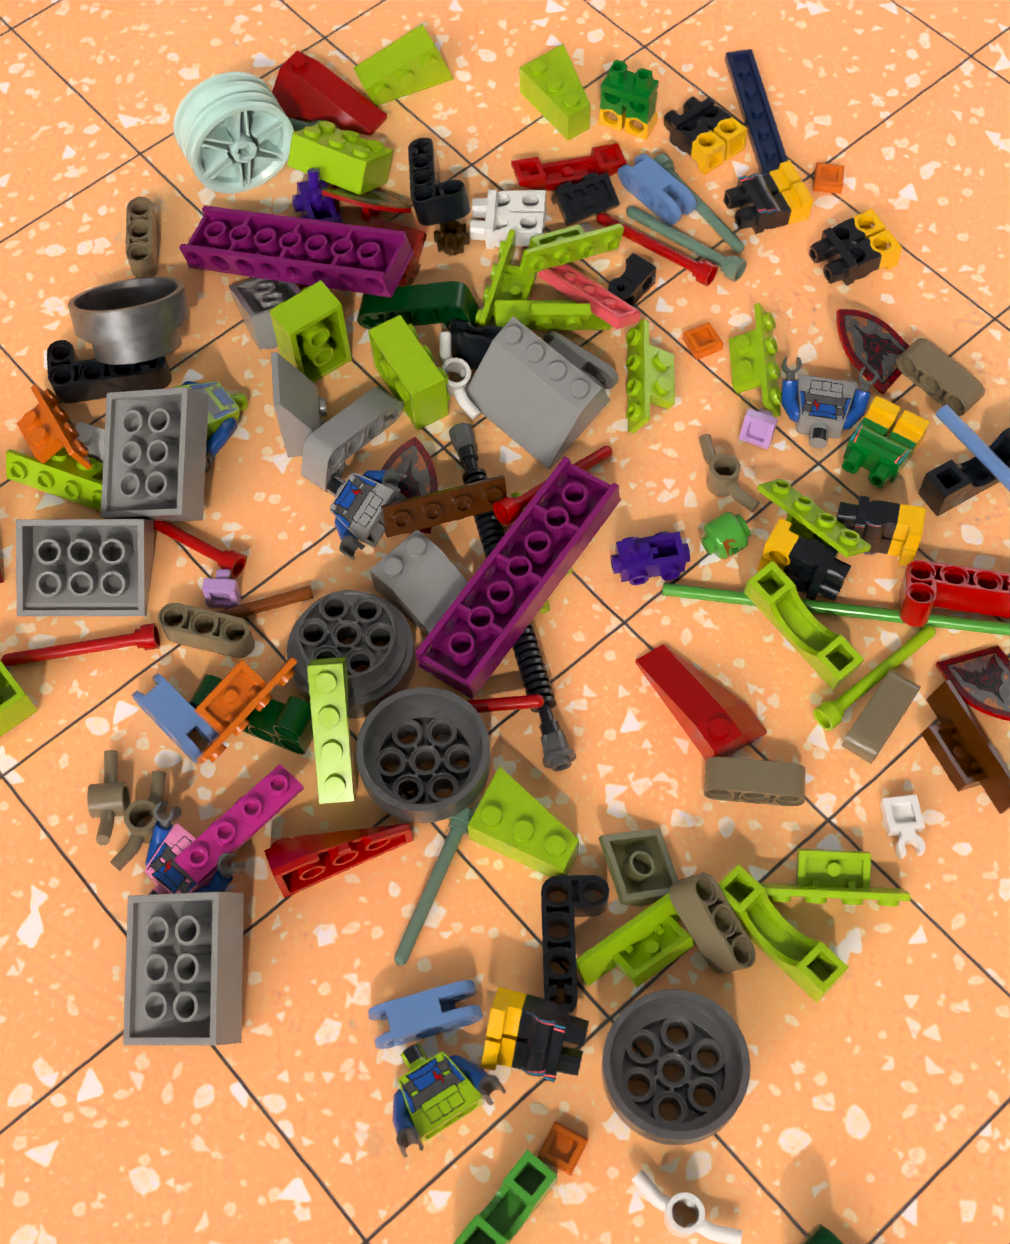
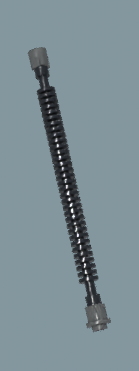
M469 423L454 425L449 430V436L461 464L466 468V473L462 476L463 483L468 484L488 479L486 471L478 468L477 465L478 449L472 425ZM494 511L473 515L485 558L489 556L505 535L503 526L496 518ZM530 622L512 649L526 695L539 694L544 698L542 707L530 708L532 712L539 713L542 723L539 728L542 735L540 739L544 753L543 765L546 768H552V771L555 772L563 771L571 767V762L576 759V753L570 748L569 742L563 734V730H561L559 721L554 719L552 708L556 705V699L549 682V676L547 675L533 624Z

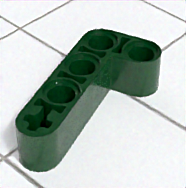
M447 281L402 286L396 288L392 298L363 293L357 322L363 328L370 330L401 315L407 325L421 326L444 323L449 331L451 318L470 321L472 326L477 327L475 326V319L479 306L470 289L462 282Z
M204 675L189 704L195 709L222 679L213 675ZM295 696L288 697L285 704L271 699L260 712L254 709L246 717L250 723L242 731L291 752L304 755L313 740L311 705L307 701Z

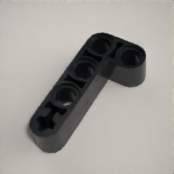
M424 137L412 141L408 146L410 196L419 224L431 226L467 216L471 211L464 183L461 180L441 182L440 167L432 140Z
M66 340L54 341L47 348L48 380L55 395L62 403L70 404L107 398V393L163 389L172 381V375L165 356L139 363L113 365L98 362L96 359L79 361L73 345Z
M596 875L553 876L544 882L541 889L544 999L556 1003L557 988H564V1002L571 1005L570 1015L572 1016L576 1015L578 1003L575 917L598 916L608 906L610 891L608 883L605 879ZM589 890H596L600 892L602 898L597 902H590L583 895ZM553 891H561L567 898L563 902L554 903L549 900L548 895ZM557 925L563 926L567 929L568 934L563 938H554L549 934L550 928ZM555 961H564L570 969L565 974L558 975L553 973L549 967Z

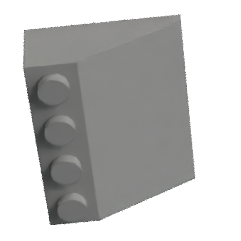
M512 317L493 339L466 389L469 399L486 418L548 470L556 464L610 401V398L601 386L515 317Z
M189 387L107 393L101 518L203 521L208 395Z
M16 519L17 616H146L154 556V520Z
M200 892L128 896L123 1045H226L241 1043L244 893Z

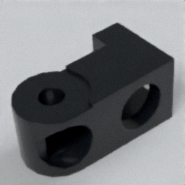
M632 253L626 259L625 272L621 277L610 281L608 291L633 307L655 284L656 266Z

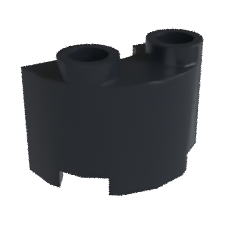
M451 318L449 332L451 333V354L453 358L463 359L471 370H477L493 339L504 327L487 325L478 328L472 326L470 321Z

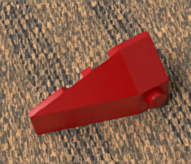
M296 51L279 69L272 93L289 118L296 120L304 118L314 122L317 120L328 121L338 125L340 130H349L370 136L387 119V114L322 63L299 51Z
M662 644L635 660L636 665L705 760L711 757H729L767 733V730L747 704Z
M404 823L301 835L291 839L288 837L281 838L272 843L271 848L264 850L274 879L284 898H287L414 840L409 824Z

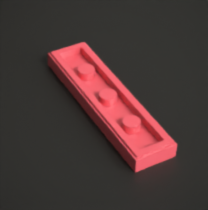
M568 264L539 272V278L575 302L590 303L591 312L617 330L639 322L641 312Z

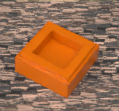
M816 163L813 191L841 194L845 166Z
M710 322L683 332L682 339L696 361L723 350L724 343Z
M554 1121L537 1158L572 1176L589 1139Z

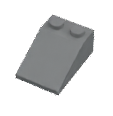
M252 278L229 286L249 333L258 348L261 350L278 347L269 310L300 293L301 290L295 283L262 278Z
M278 352L271 353L274 408L288 458L300 457L303 455L306 439L312 432L324 424L322 423V416H327L326 399L320 398L316 384Z
M415 530L370 569L374 589L393 604L425 635L430 633L468 583L441 549L419 530Z

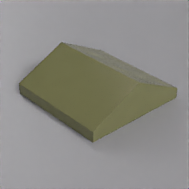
M660 828L601 835L598 838L621 904L642 907L655 903L668 894L672 883L678 880Z

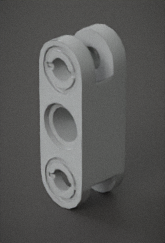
M548 331L544 335L543 341L601 386L604 391L605 389H612L618 383L619 378L616 371L605 361L555 331Z

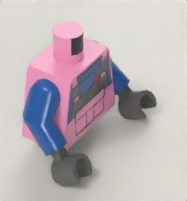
M169 801L158 803L154 809V816L158 821L155 823L144 871L156 886L147 895L225 892L233 880L232 874L244 871L245 864L243 862H236L231 865L232 858L236 853H224L218 858V868L201 884L197 885L174 860L196 838L178 823L173 827L171 821L177 820L182 814L179 806L173 807L170 815H168L166 809Z

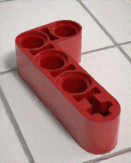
M923 560L911 561L907 564L899 591L900 619L913 627L924 626L928 623L933 607L1010 618V573Z

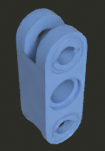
M641 153L635 157V166L631 167L625 164L618 169V177L623 187L666 224L672 226L681 220L682 214L688 215L696 209V200L692 192L647 154Z
M157 673L152 677L157 686L146 695L136 690L131 696L155 724L197 764L196 758L201 751L188 735L195 730L210 744L218 733L193 711L194 708L164 677Z
M462 980L371 1007L368 1010L369 1019L381 1021L388 1019L390 1031L383 1032L382 1035L375 1038L376 1048L387 1049L469 1026L482 1020L483 1013L480 1005H469L457 1009L455 1006L456 1002L466 1000L477 993L474 981Z

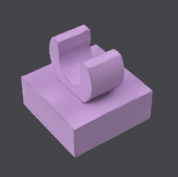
M749 408L743 421L739 440L768 450L778 418L772 417L773 412L760 408L758 412Z
M217 569L216 579L204 578L202 591L207 607L231 608L240 605L241 595L237 580L230 579V569Z

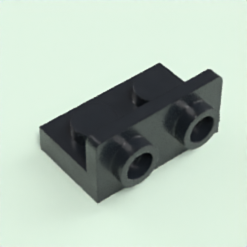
M594 172L581 179L582 182L574 185L572 182H566L556 188L551 201L553 205L558 204L566 226L615 209L620 205L607 172L601 175Z

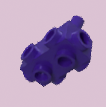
M308 169V181L297 182V193L292 196L294 211L301 212L302 216L299 218L343 223L340 211L335 210V199L322 195V190L328 187L326 181L319 180V169Z
M659 532L649 537L624 538L622 541L616 542L615 554L610 555L613 574H620L621 582L629 581L631 585H642L650 577L661 576L663 580H673L679 577L681 572H685L686 562H690L689 546L687 543H682L680 532Z

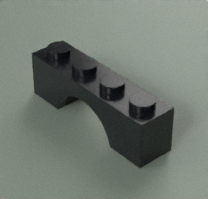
M1009 427L1002 431L989 447L1010 468ZM976 457L960 464H955L951 459L925 474L918 494L938 517L1000 481Z

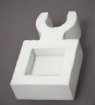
M917 794L883 798L880 802L887 836L898 835L899 841L896 844L895 850L899 859L904 858L907 854L906 844L913 845L917 856H922L925 852V842L916 833L922 832L925 825Z

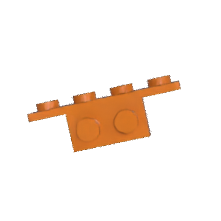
M34 384L31 390L39 404L31 411L26 412L16 424L35 458L44 464L61 448L65 447L72 458L89 470L93 466L87 456L90 451L77 439L80 434L67 422L70 417L57 405L60 403V400L48 388L43 391Z
M294 657L287 659L267 682L243 660H240L193 710L218 733L196 758L200 764L205 763L208 759L213 763L227 748L223 742L231 734L237 737L248 726L250 721L246 717L254 709L260 712L270 702L273 696L269 692L277 684L283 687L296 673L292 667L298 662Z

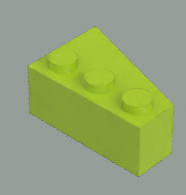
M423 24L353 68L375 106L454 80Z
M564 44L519 67L520 93L567 141L590 129L591 104Z
M499 766L468 824L469 839L548 877L567 876L579 853V839Z

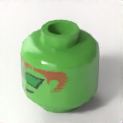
M725 512L703 526L705 537L700 540L709 555L715 554L724 560L748 546V537L751 536V532L741 515L737 514L735 516L731 512Z

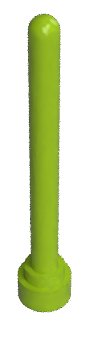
M931 625L925 626L837 700L823 701L813 710V716L817 723L827 731L833 730L842 722L844 711L885 678L891 669L897 668L932 639L936 634V629Z

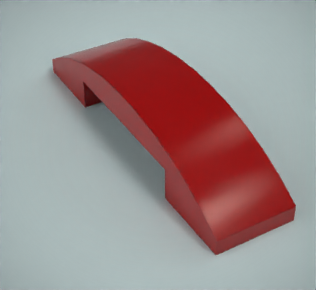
M619 143L592 147L591 156L541 164L538 156L511 161V167L519 186L534 190L551 191L556 190L558 186L566 182H572L573 185L582 182L581 179L594 172H597L598 175L607 172L610 177L618 173L620 167L625 164L627 165Z

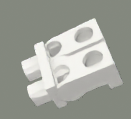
M488 190V198H473L472 217L485 218V220L470 221V239L486 241V249H495V246L500 247L502 240L506 241L511 229L515 230L516 246L529 247L531 237L545 234L547 213L546 190L501 191L497 193V190Z

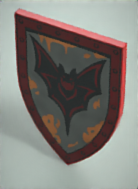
M335 185L322 190V195L361 206V217L364 221L378 217L380 211L411 213L412 211L410 205L404 200L377 188L363 195L355 194Z
M838 309L836 316L837 330L847 357L859 372L863 367H866L863 376L868 381L874 379L877 370L878 379L873 386L883 395L902 374L896 365V359L909 345L892 327L880 318L860 310Z
M416 437L398 447L381 469L388 470L393 468L407 475L406 479L402 478L398 484V488L401 489L399 493L405 495L406 499L438 491V480L433 461L428 451ZM432 527L419 529V531L431 534Z
M998 645L936 662L938 670L946 681L950 680L965 703L984 714L1010 721V660Z

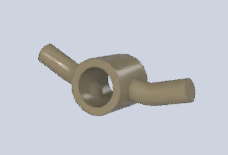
M704 434L700 436L699 442L703 457L709 466L707 475L708 490L720 497L730 495L742 506L754 512L760 502L743 491L738 485L741 471L739 460L730 454L716 455L711 435Z
M116 750L104 751V782L90 784L87 792L90 816L92 818H100L96 842L103 846L110 842L114 827V817L124 815L125 810L130 805V792L127 782H118V751Z
M156 770L152 772L151 791L148 800L134 801L125 810L124 823L132 834L127 844L110 861L119 871L138 853L143 843L150 844L155 823L158 821L154 816V809L164 798L166 772ZM152 817V821L148 825L137 827L143 818Z

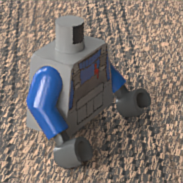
M787 357L784 358L781 363V369L786 373V379L782 381V406L789 419L796 423V431L799 434L809 435L810 446L814 448L826 447L828 438H840L842 430L851 429L863 417L871 395L869 388L878 379L877 370L874 379L866 381L862 377L866 368L863 367L859 373L861 385L860 388H857V383L808 375L798 374V379H795V373L802 366L800 357L796 358L795 370H790L787 367Z
M393 468L388 470H367L362 476L353 472L346 481L336 476L329 482L327 491L336 497L330 506V511L335 516L334 524L341 540L340 552L354 560L355 551L358 548L361 550L365 548V545L361 542L374 548L385 533L381 505L407 498L399 493L401 489L398 488L400 480L402 478L406 479V474Z

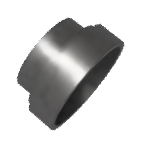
M140 277L115 281L83 291L68 302L75 335L85 342L92 344L95 359L98 362L113 365L144 362L165 356L177 350L182 345L179 327L190 314L183 282L171 277Z
M337 591L317 600L296 621L287 644V659L294 657L298 661L292 667L296 672L292 677L299 693L308 703H310L307 665L311 659L346 657L349 718L366 717L380 702L397 692L406 690L415 670L416 655L413 636L403 614L389 601L361 591ZM366 614H375L371 619L362 618ZM313 636H322L316 642L308 641ZM347 638L355 639L350 644H342V641ZM378 641H389L385 646H375ZM360 665L368 666V669L363 672L354 671Z
M411 688L389 696L369 713L358 734L356 760L367 793L381 809L396 818L409 822H437L460 813L473 803L481 793L490 771L489 736L479 713L462 697L439 688ZM440 734H448L449 736H451L450 739L445 742H438L434 740L435 737ZM408 735L417 738L410 744L400 742L402 738ZM458 760H464L469 763L463 769L452 767L453 763ZM423 762L434 764V767L427 771L418 769V766ZM395 763L400 765L399 769L395 772L384 771V768L389 764ZM444 788L450 789L453 792L447 798H439L435 795L440 789ZM408 790H414L418 793L411 800L401 798L402 794Z
M675 989L656 991L632 1002L619 1014L612 1024L604 1044L601 1067L602 1081L611 1107L631 1130L656 1143L688 1145L713 1136L733 1118L745 1097L749 1085L750 1056L745 1038L739 1026L720 1005L703 995L690 991ZM671 1028L681 1029L686 1035V1041L681 1044H674L667 1038L666 1032ZM637 1042H645L651 1047L652 1055L647 1058H639L633 1053L632 1046ZM702 1051L712 1053L716 1058L717 1065L712 1068L703 1067L697 1060V1054ZM668 1065L677 1066L681 1070L683 1078L678 1082H670L663 1076L662 1069ZM640 1079L647 1084L648 1093L641 1097L634 1096L629 1092L627 1084L631 1080ZM697 1089L708 1090L713 1096V1104L707 1107L700 1106L694 1100L693 1092ZM664 1103H671L678 1109L679 1117L674 1121H666L659 1115L658 1107Z

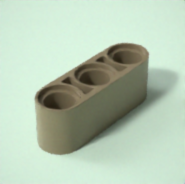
M146 197L133 198L126 207V256L132 273L136 278L154 277L158 271V221L152 203Z
M917 339L896 359V365L903 375L942 406L948 405L958 416H963L985 395L984 386L977 378L926 339Z
M180 603L166 604L159 611V623L168 640L173 643L235 658L248 656L255 647L250 627L240 617ZM181 620V623L171 626L173 622ZM206 628H212L207 633H201ZM244 635L240 640L232 641V638L235 636Z
M891 669L846 735L841 746L872 764L913 702L921 686Z
M711 757L705 761L704 796L721 801L800 806L805 803L806 769L803 765L789 762Z
M702 872L674 881L669 891L672 905L712 971L717 974H726L750 968L755 962V948L715 879L710 874Z

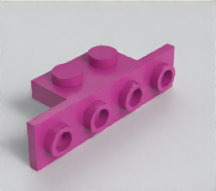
M279 764L174 859L175 862L197 885L201 884L218 868L217 861L222 854L236 852L304 789V786Z

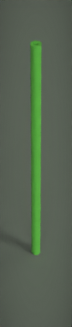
M671 583L663 584V596L755 606L744 592ZM801 599L811 613L906 624L900 619L899 610ZM930 614L928 623L924 625L1010 636L1009 622Z

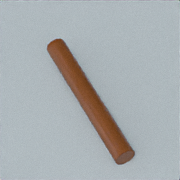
M311 586L216 612L243 618L314 598Z

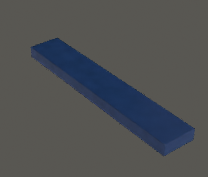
M748 49L725 53V63L745 127L747 128L759 172L764 174L777 170L780 163L786 162L788 159L753 51Z

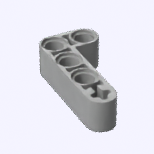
M380 387L372 388L309 435L303 447L301 475L325 492H328L327 486L334 477L338 476L342 479L344 461L394 424L403 411L404 403Z

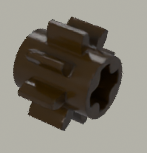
M456 220L440 223V231H434V242L437 243L438 252L443 251L449 256L464 253V245L470 244V235L466 232L465 223L460 224Z

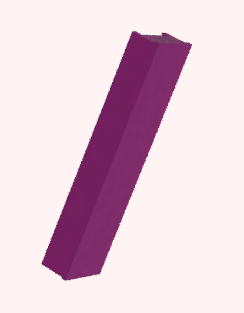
M205 205L202 208L204 216L189 242L181 244L179 247L189 268L309 286L321 280L330 289L391 298L414 254L404 231Z
M564 456L417 648L415 654L419 662L418 666L473 700L620 503L619 485L614 482L612 485L571 464L570 459Z

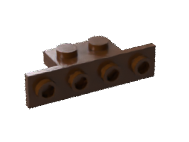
M500 475L381 505L385 534L388 538L493 511L494 503L507 497L505 477Z
M947 680L926 699L941 723L929 726L921 735L958 792L981 785L1000 814L1005 813L1010 809V770L952 682Z

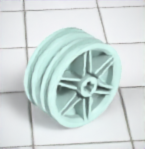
M245 72L221 73L195 86L180 103L173 123L176 142L198 180L210 190L226 194L246 192L272 179L288 161L292 133H294L290 120L268 85L259 77Z

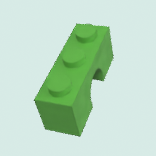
M527 1149L504 1178L500 1189L480 1214L474 1216L453 1244H510L556 1185L558 1175Z

